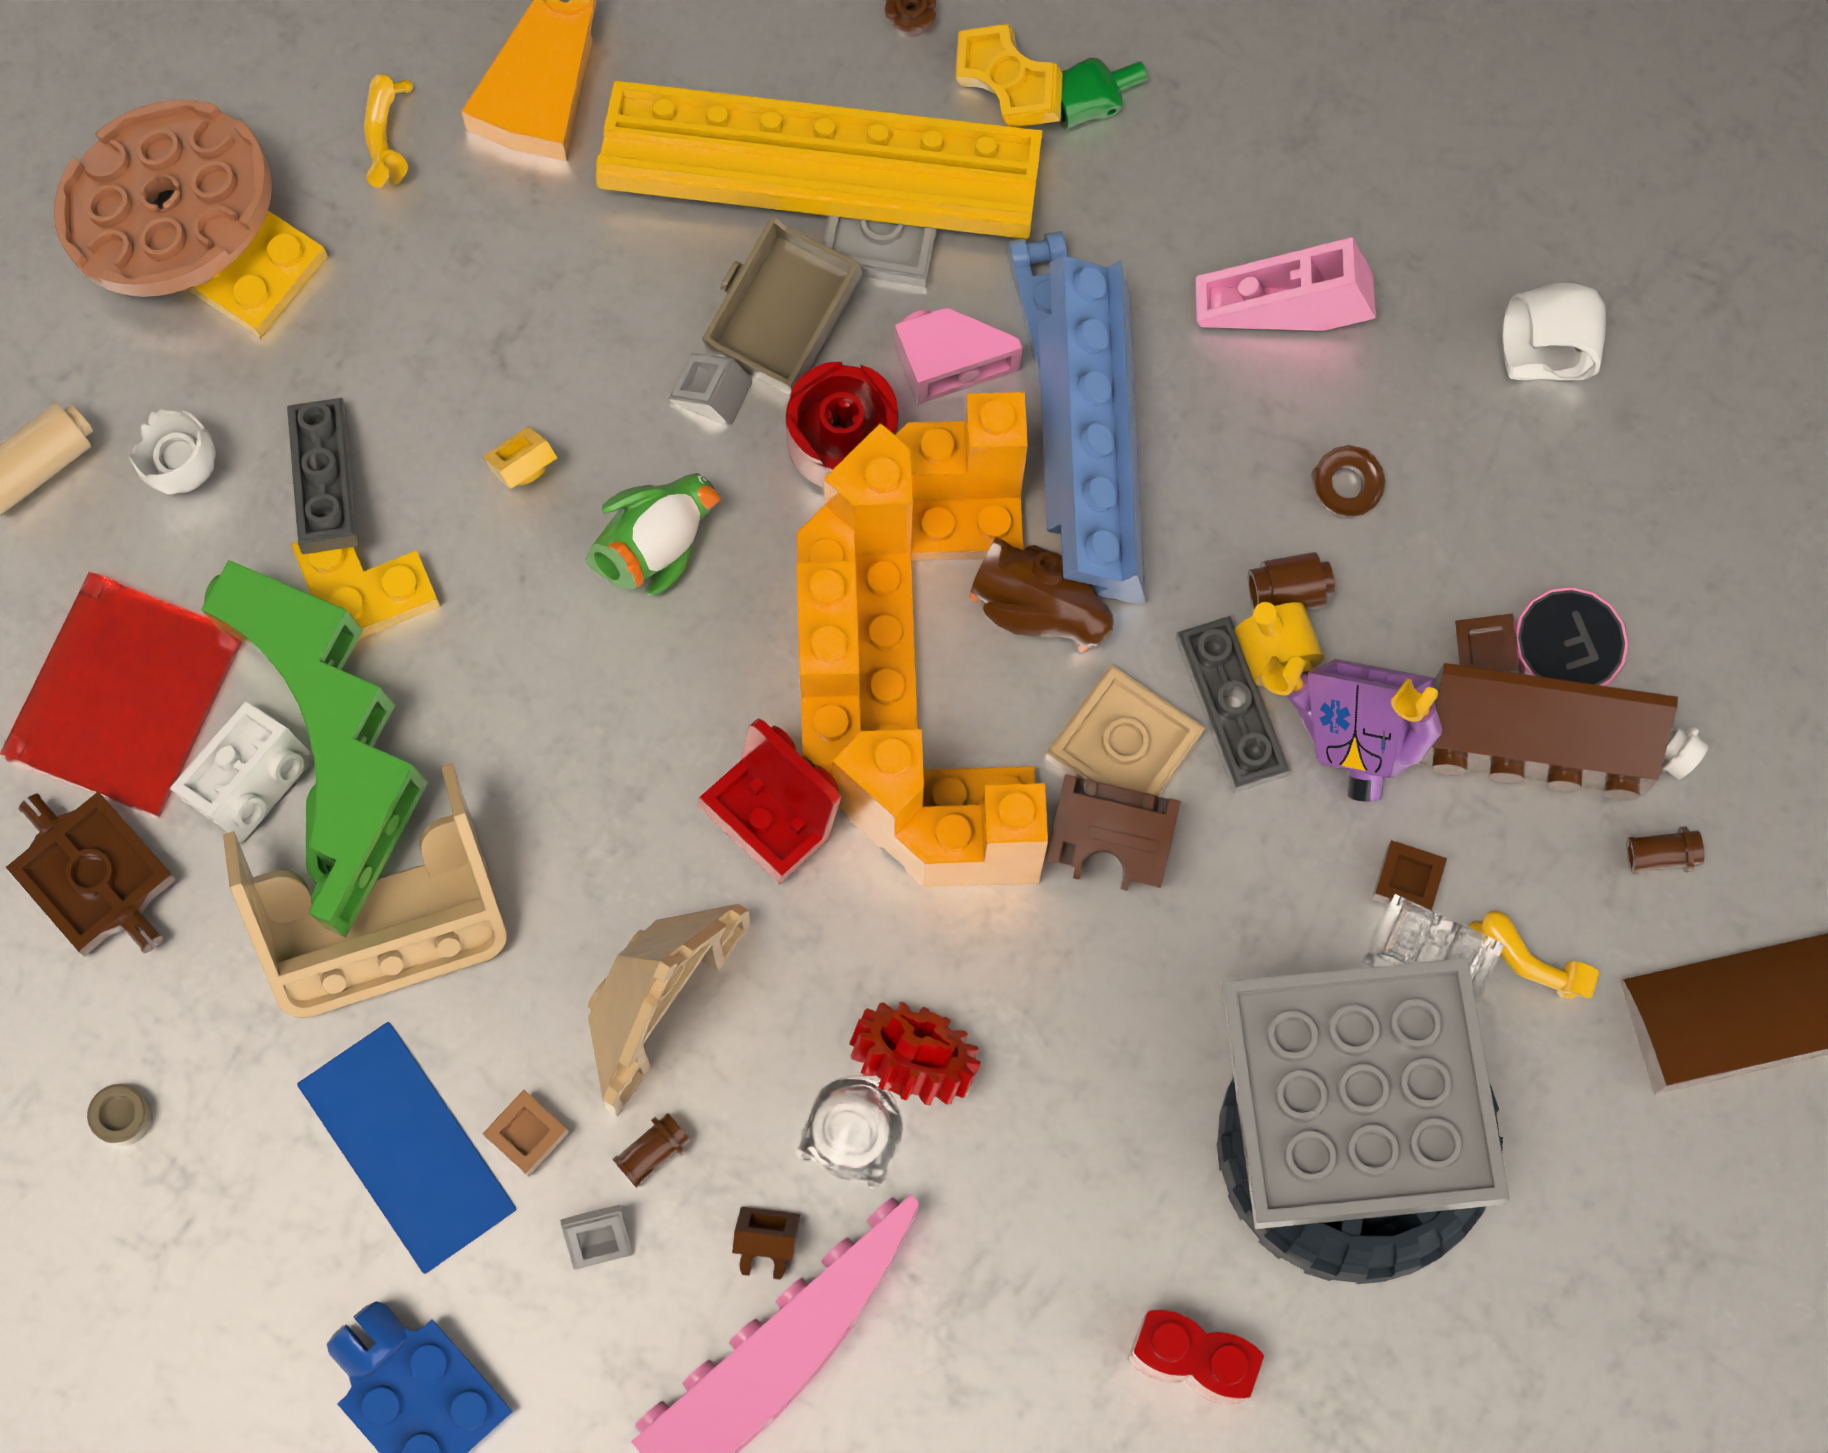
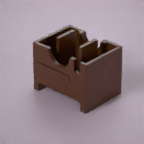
M1065 774L1045 861L1071 865V867L1075 868L1073 878L1080 879L1084 861L1094 853L1107 852L1114 855L1121 863L1123 871L1121 890L1128 891L1130 881L1161 888L1181 801Z

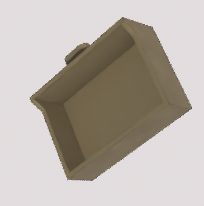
M771 215L744 265L734 261L721 284L720 290L726 292L727 295L702 337L707 352L714 356L734 358L748 374L790 395L794 384L803 374L810 370L863 275L860 263L786 226L779 219Z

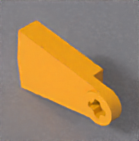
M533 0L462 109L461 113L465 129L515 151L567 161L592 46L591 27L597 0H569V2H562V0Z

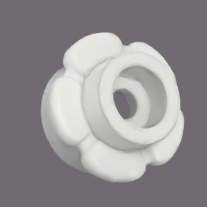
M1678 727L1671 730L1661 768L1663 773L1668 771L1677 780L1682 779L1703 759L1708 750V744L1697 736L1699 733L1697 727H1690L1685 733Z

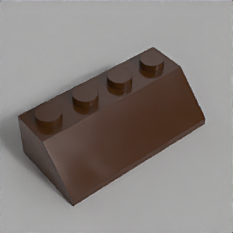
M1444 663L1434 679V688L1438 691V697L1433 702L1442 724V734L1419 763L1432 765L1433 771L1445 775H1462L1469 770L1489 773L1491 780L1500 783L1515 784L1523 782L1524 779L1547 782L1546 786L1556 791L1575 792L1581 790L1582 787L1604 790V795L1612 799L1634 800L1639 798V795L1645 796L1659 779L1677 710L1678 697Z

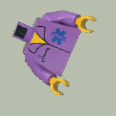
M1271 656L1261 676L1262 684L1266 689L1277 695H1285L1296 708L1311 741L1315 743L1318 761L1322 765L1348 770L1347 796L1356 801L1372 802L1380 800L1382 798L1383 778L1394 777L1412 765L1419 763L1442 734V724L1433 703L1438 697V691L1434 688L1435 678L1339 659H1334L1308 672L1307 676L1302 673L1305 668L1304 660L1296 656L1290 657L1285 667L1278 661L1277 657Z

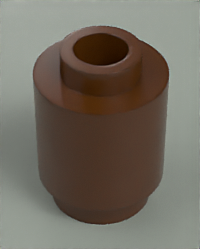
M1316 552L1262 561L1260 568L1248 570V589L1253 609L1262 602H1269L1274 606L1300 602L1304 604L1306 611L1326 607L1327 596L1335 593V581L1331 565L1328 561L1321 562Z

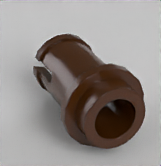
M1686 826L1679 827L1677 833L1638 838L1628 837L1626 842L1628 865L1632 874L1681 867L1684 872L1688 873L1693 871L1694 866L1704 864L1705 855L1702 836L1698 830L1689 831Z
M669 1113L660 1120L656 1117L651 1119L654 1125L619 1156L616 1155L612 1159L636 1188L641 1186V1183L676 1152L682 1156L685 1153L682 1147L691 1141Z

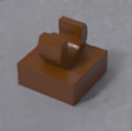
M747 1207L740 1208L734 1230L732 1253L741 1254L739 1268L742 1275H750L753 1258L760 1256L773 1260V1279L780 1280L783 1277L787 1260L793 1261L798 1239L800 1214Z

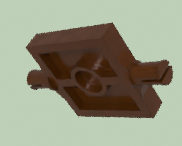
M96 792L76 810L58 817L37 793L29 796L28 799L41 813L40 816L23 801L18 809L39 833L35 836L30 847L6 866V869L76 950L85 957L111 934L120 932L123 929L140 947L143 953H148L154 948L140 933L141 930L158 946L163 940V935L159 934L142 913L146 910L148 904L175 882L176 879L100 792Z

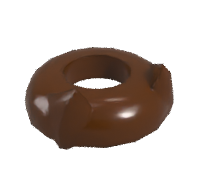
M1350 445L1336 447L1321 458L1311 473L1317 499L1325 509L1334 515L1348 518L1364 515L1373 509L1383 496L1385 478L1382 466L1375 456L1371 454L1370 450ZM1338 469H1351L1357 473L1361 480V491L1358 496L1344 498L1335 492L1332 485V477Z

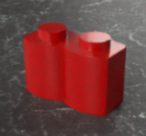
M1151 1310L1144 1315L1128 1356V1361L1146 1376L1163 1382L1176 1383L1185 1381L1201 1397L1226 1405L1241 1404L1251 1397L1264 1359L1263 1353L1244 1338L1223 1332L1205 1333L1190 1318L1168 1310Z

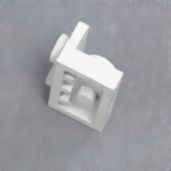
M245 701L169 789L186 804L214 822L225 833L235 831L237 839L241 844L313 762L314 756L286 726Z

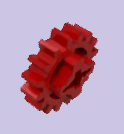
M884 1002L879 1003L876 1011L869 1008L865 1009L862 1018L858 1019L849 1045L854 1047L850 1056L851 1059L864 1063L860 1071L863 1076H877L881 1079L878 1086L881 1090L888 1089L900 1095V1098L905 1101L910 1098L911 1094L918 1095L920 1100L931 1106L934 1097H937L946 1105L952 1104L955 1096L964 1098L981 1064V1061L975 1059L979 1051L978 1047L965 1043L968 1036L966 1031H952L948 1027L951 1021L949 1018H942L930 1012L928 1008L922 1007L919 1013L912 1012L905 1002H899L897 1010H893Z

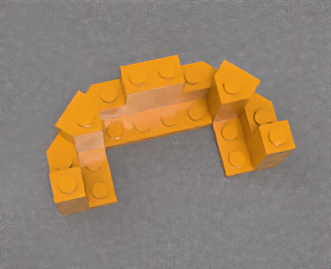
M1025 392L967 393L965 421L908 422L895 435L880 423L824 478L825 505L797 532L796 565L803 758L812 766L818 765L824 768L834 778L841 796L838 808L846 814V818L880 849L884 848L903 865L905 871L922 887L1039 884L1048 844L1045 783H1035L1034 766L923 770L922 729H918L911 561L984 559L993 540L997 536L1012 547L1023 550L1021 492L1028 446Z

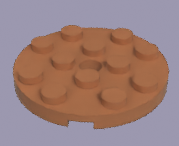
M168 100L131 110L95 133L98 141L84 154L80 161L72 158L61 177L54 202V221L58 238L71 260L87 278L95 284L119 294L142 297L160 296L209 282L245 251L260 230L267 215L272 194V175L263 148L250 128L241 119L239 121L221 112L217 105L208 102ZM175 190L173 195L163 203V209L152 204L158 198L160 192Z

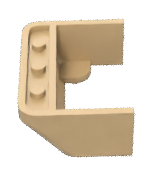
M453 763L441 766L453 815L433 821L422 832L419 844L425 864L377 879L346 938L324 928L308 914L312 907V896L307 883L301 876L291 871L277 870L253 877L235 831L223 834L230 890L275 1000L280 1009L286 1014L299 1018L316 1016L490 960L503 949L507 939L503 917L479 838Z

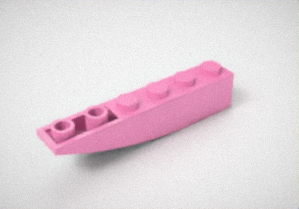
M909 1195L900 1204L894 1197L885 1202L868 1218L867 1223L872 1227L868 1233L855 1244L848 1237L845 1238L821 1260L827 1268L809 1285L803 1278H800L777 1298L775 1303L779 1306L780 1310L765 1324L762 1325L757 1319H754L743 1327L729 1341L734 1351L722 1362L715 1366L709 1359L693 1371L682 1383L688 1392L671 1407L668 1408L661 1401L650 1409L635 1424L640 1434L631 1442L640 1453H739L772 1424L821 1371L855 1326L888 1273L919 1210V1202L913 1195Z

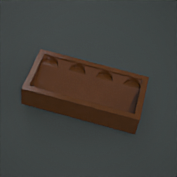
M1828 933L1627 978L1621 981L1654 1094L1828 1055Z

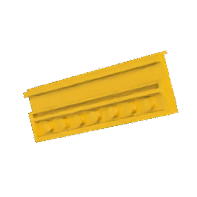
M614 80L603 129V144L600 155L598 154L596 161V183L598 188L1027 239L1030 236L1043 130Z

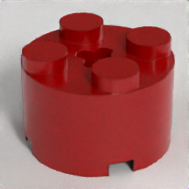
M827 362L803 374L794 384L786 408L787 446L792 462L798 471L809 481L824 489V478L880 423L895 435L898 432L899 418L897 399L893 389L877 371L861 364L859 368L842 365V362Z

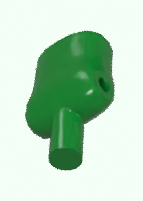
M1088 58L1062 71L1061 119L1059 122L1064 129H1068L1087 121L1107 119L1115 116L1120 112L1123 105L1121 91L1147 82V71L1143 63L1139 61L1110 72L1102 60Z

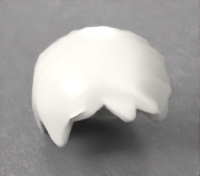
M159 410L157 413L151 412L148 424L143 422L140 425L143 441L136 443L129 455L134 469L143 482L168 495L178 492L187 493L197 489L205 480L209 479L211 472L214 470L216 453L211 433L201 421L188 411Z

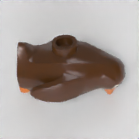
M998 536L995 537L976 574L969 599L973 602L984 601L983 611L998 627L1015 635L1071 638L1076 642L1078 651L1084 653L1090 647L1100 645L1111 635L1114 625L1112 612L1096 596L1087 583L1063 578L1061 555L1036 545L1027 546L1024 550L1012 547Z

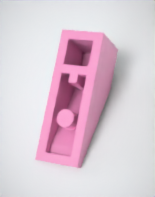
M1353 237L1196 276L1197 322L1200 327L1325 331L1376 318L1373 272Z

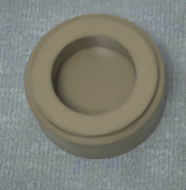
M113 1084L101 1089L93 1097L88 1107L87 1120L91 1131L105 1143L118 1147L128 1146L139 1141L148 1131L152 1120V1109L147 1098L134 1087L126 1084Z

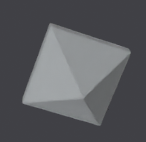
M620 1205L593 1210L560 1220L574 1270L633 1255Z

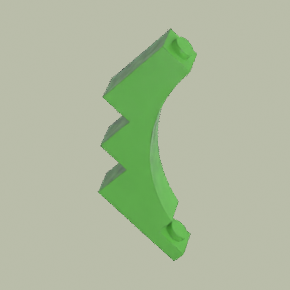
M228 560L221 574L215 576L209 583L205 592V603L201 610L221 631L243 641L273 664L284 678L298 703L310 738L316 777L315 819L309 848L327 865L333 867L329 874L323 875L317 882L311 897L312 907L308 914L324 928L346 938L425 790L428 781L413 764L373 747L395 705L379 686L342 671L363 632L350 613L341 607Z

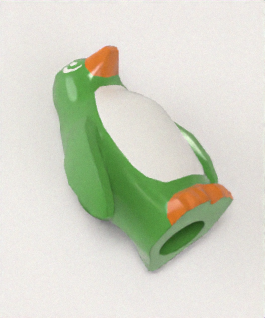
M699 473L683 476L672 483L664 485H644L620 491L602 505L603 514L616 510L619 511L592 544L585 558L586 564L619 589H635L652 576L646 587V593L649 596H653L671 586L684 572L692 551V543L703 517L710 513L713 507L720 502L719 494L715 491L711 482Z

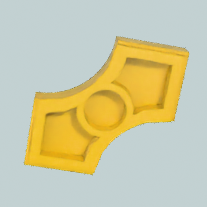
M1009 23L958 31L956 80L962 87H978L996 95L1000 101L1003 120L1009 127L1060 121L1063 72L1057 64L1053 62H1038L1023 56L1017 50L1015 32Z

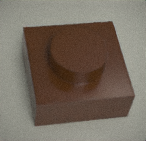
M1513 614L1455 621L1460 665L1521 673L1516 623Z
M1391 840L1385 852L1372 900L1428 917L1433 908L1447 858Z

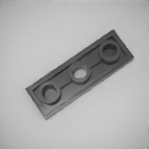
M343 398L287 406L297 536L301 553L308 554L359 546L347 414Z
M1228 616L1177 632L1175 639L1232 791L1236 793L1286 777L1290 770L1258 686L1253 681L1235 635V626L1232 618ZM1228 696L1236 697L1240 700L1242 706L1230 707L1225 703L1224 698Z

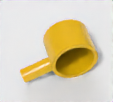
M1262 602L1255 607L1253 615L1241 622L1234 631L1253 681L1257 686H1264L1261 676L1271 656L1277 657L1284 667L1290 657H1301L1305 662V668L1302 673L1307 676L1308 672L1314 670L1325 658L1305 606L1300 602L1285 603L1277 606L1269 602Z

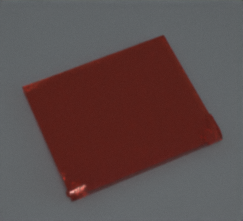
M88 572L0 751V757L9 763L20 765L32 771H38L94 794L99 791L107 799L160 818L172 792L169 788L178 779L243 641L221 631L205 616L126 587L100 574Z

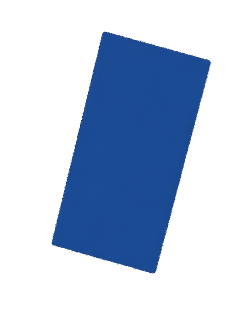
M386 1022L297 1083L298 1088L423 1274L434 1269L516 1211L513 1202L389 1022Z

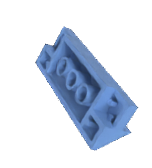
M1062 255L1049 263L1052 314L1038 322L1047 531L1061 534L1064 579L1094 585V593L1097 596L1141 604L1146 601L1130 292L1121 260L1109 267H1104Z

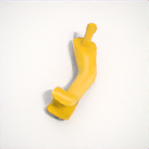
M385 73L377 74L370 83L364 119L365 141L373 163L366 173V179L372 187L381 188L388 178L393 184L398 185L408 169V164L404 157L396 151L389 150L386 128L389 108L394 101L395 93H409L413 89V84L407 79L393 83L392 79Z
M1497 910L1490 911L1484 917L1483 922L1473 921L1469 924V932L1474 936L1483 934L1485 940L1492 945L1508 966L1522 978L1557 990L1556 993L1562 998H1574L1576 996L1582 998L1593 997L1599 979V970L1578 961H1567L1564 970L1542 962L1530 953L1516 927L1505 913Z

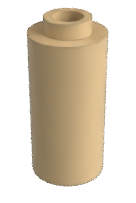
M54 402L0 443V515H3L92 447L86 436L93 429L72 404L63 410Z

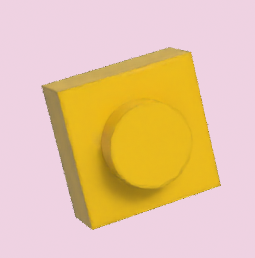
M529 426L482 456L492 474L510 489L516 485H526L533 482L543 474L546 465L557 459L548 441Z

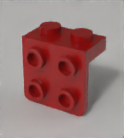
M757 718L748 726L740 761L699 797L697 806L780 885L828 841L841 796L834 778L824 768L818 765H810L796 751L793 740L784 730L778 726L770 727L765 721Z

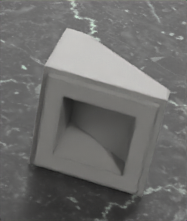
M692 352L669 400L673 404L707 418L731 425L752 385V379L734 358Z

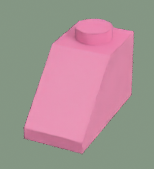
M944 308L935 312L919 310L906 316L901 323L895 324L894 348L917 405L1020 371L1023 347L1019 338L950 308Z

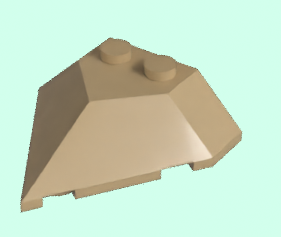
M734 904L658 919L645 931L639 930L632 937L626 948L617 955L607 978L597 987L587 1006L591 1009L588 1021L602 1099L608 1111L616 1116L620 1114L651 1069L643 1046L644 1042L701 961L717 971L720 969L751 924L748 909L740 904Z

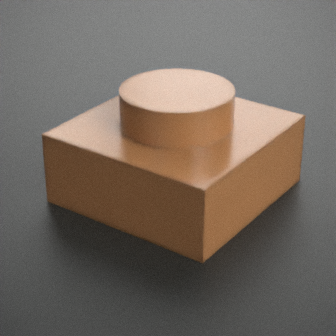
M523 1090L482 1134L529 1177L564 1140L569 1131L528 1092Z

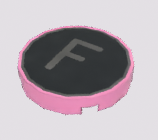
M1573 587L1549 590L1531 600L1517 620L1516 633L1522 674L1609 686L1625 663L1628 640L1624 623L1612 605L1593 592Z

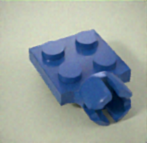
M375 1301L362 1308L353 1316L376 1343L372 1348L368 1349L347 1324L337 1330L327 1343L329 1355L349 1377L351 1384L347 1395L337 1405L379 1453H468L513 1412L433 1319L422 1328L413 1331L405 1327L387 1305Z

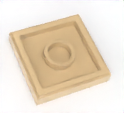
M1111 664L1048 749L1045 758L1069 775L1076 776L1077 778L1159 796L1201 738L1205 727Z

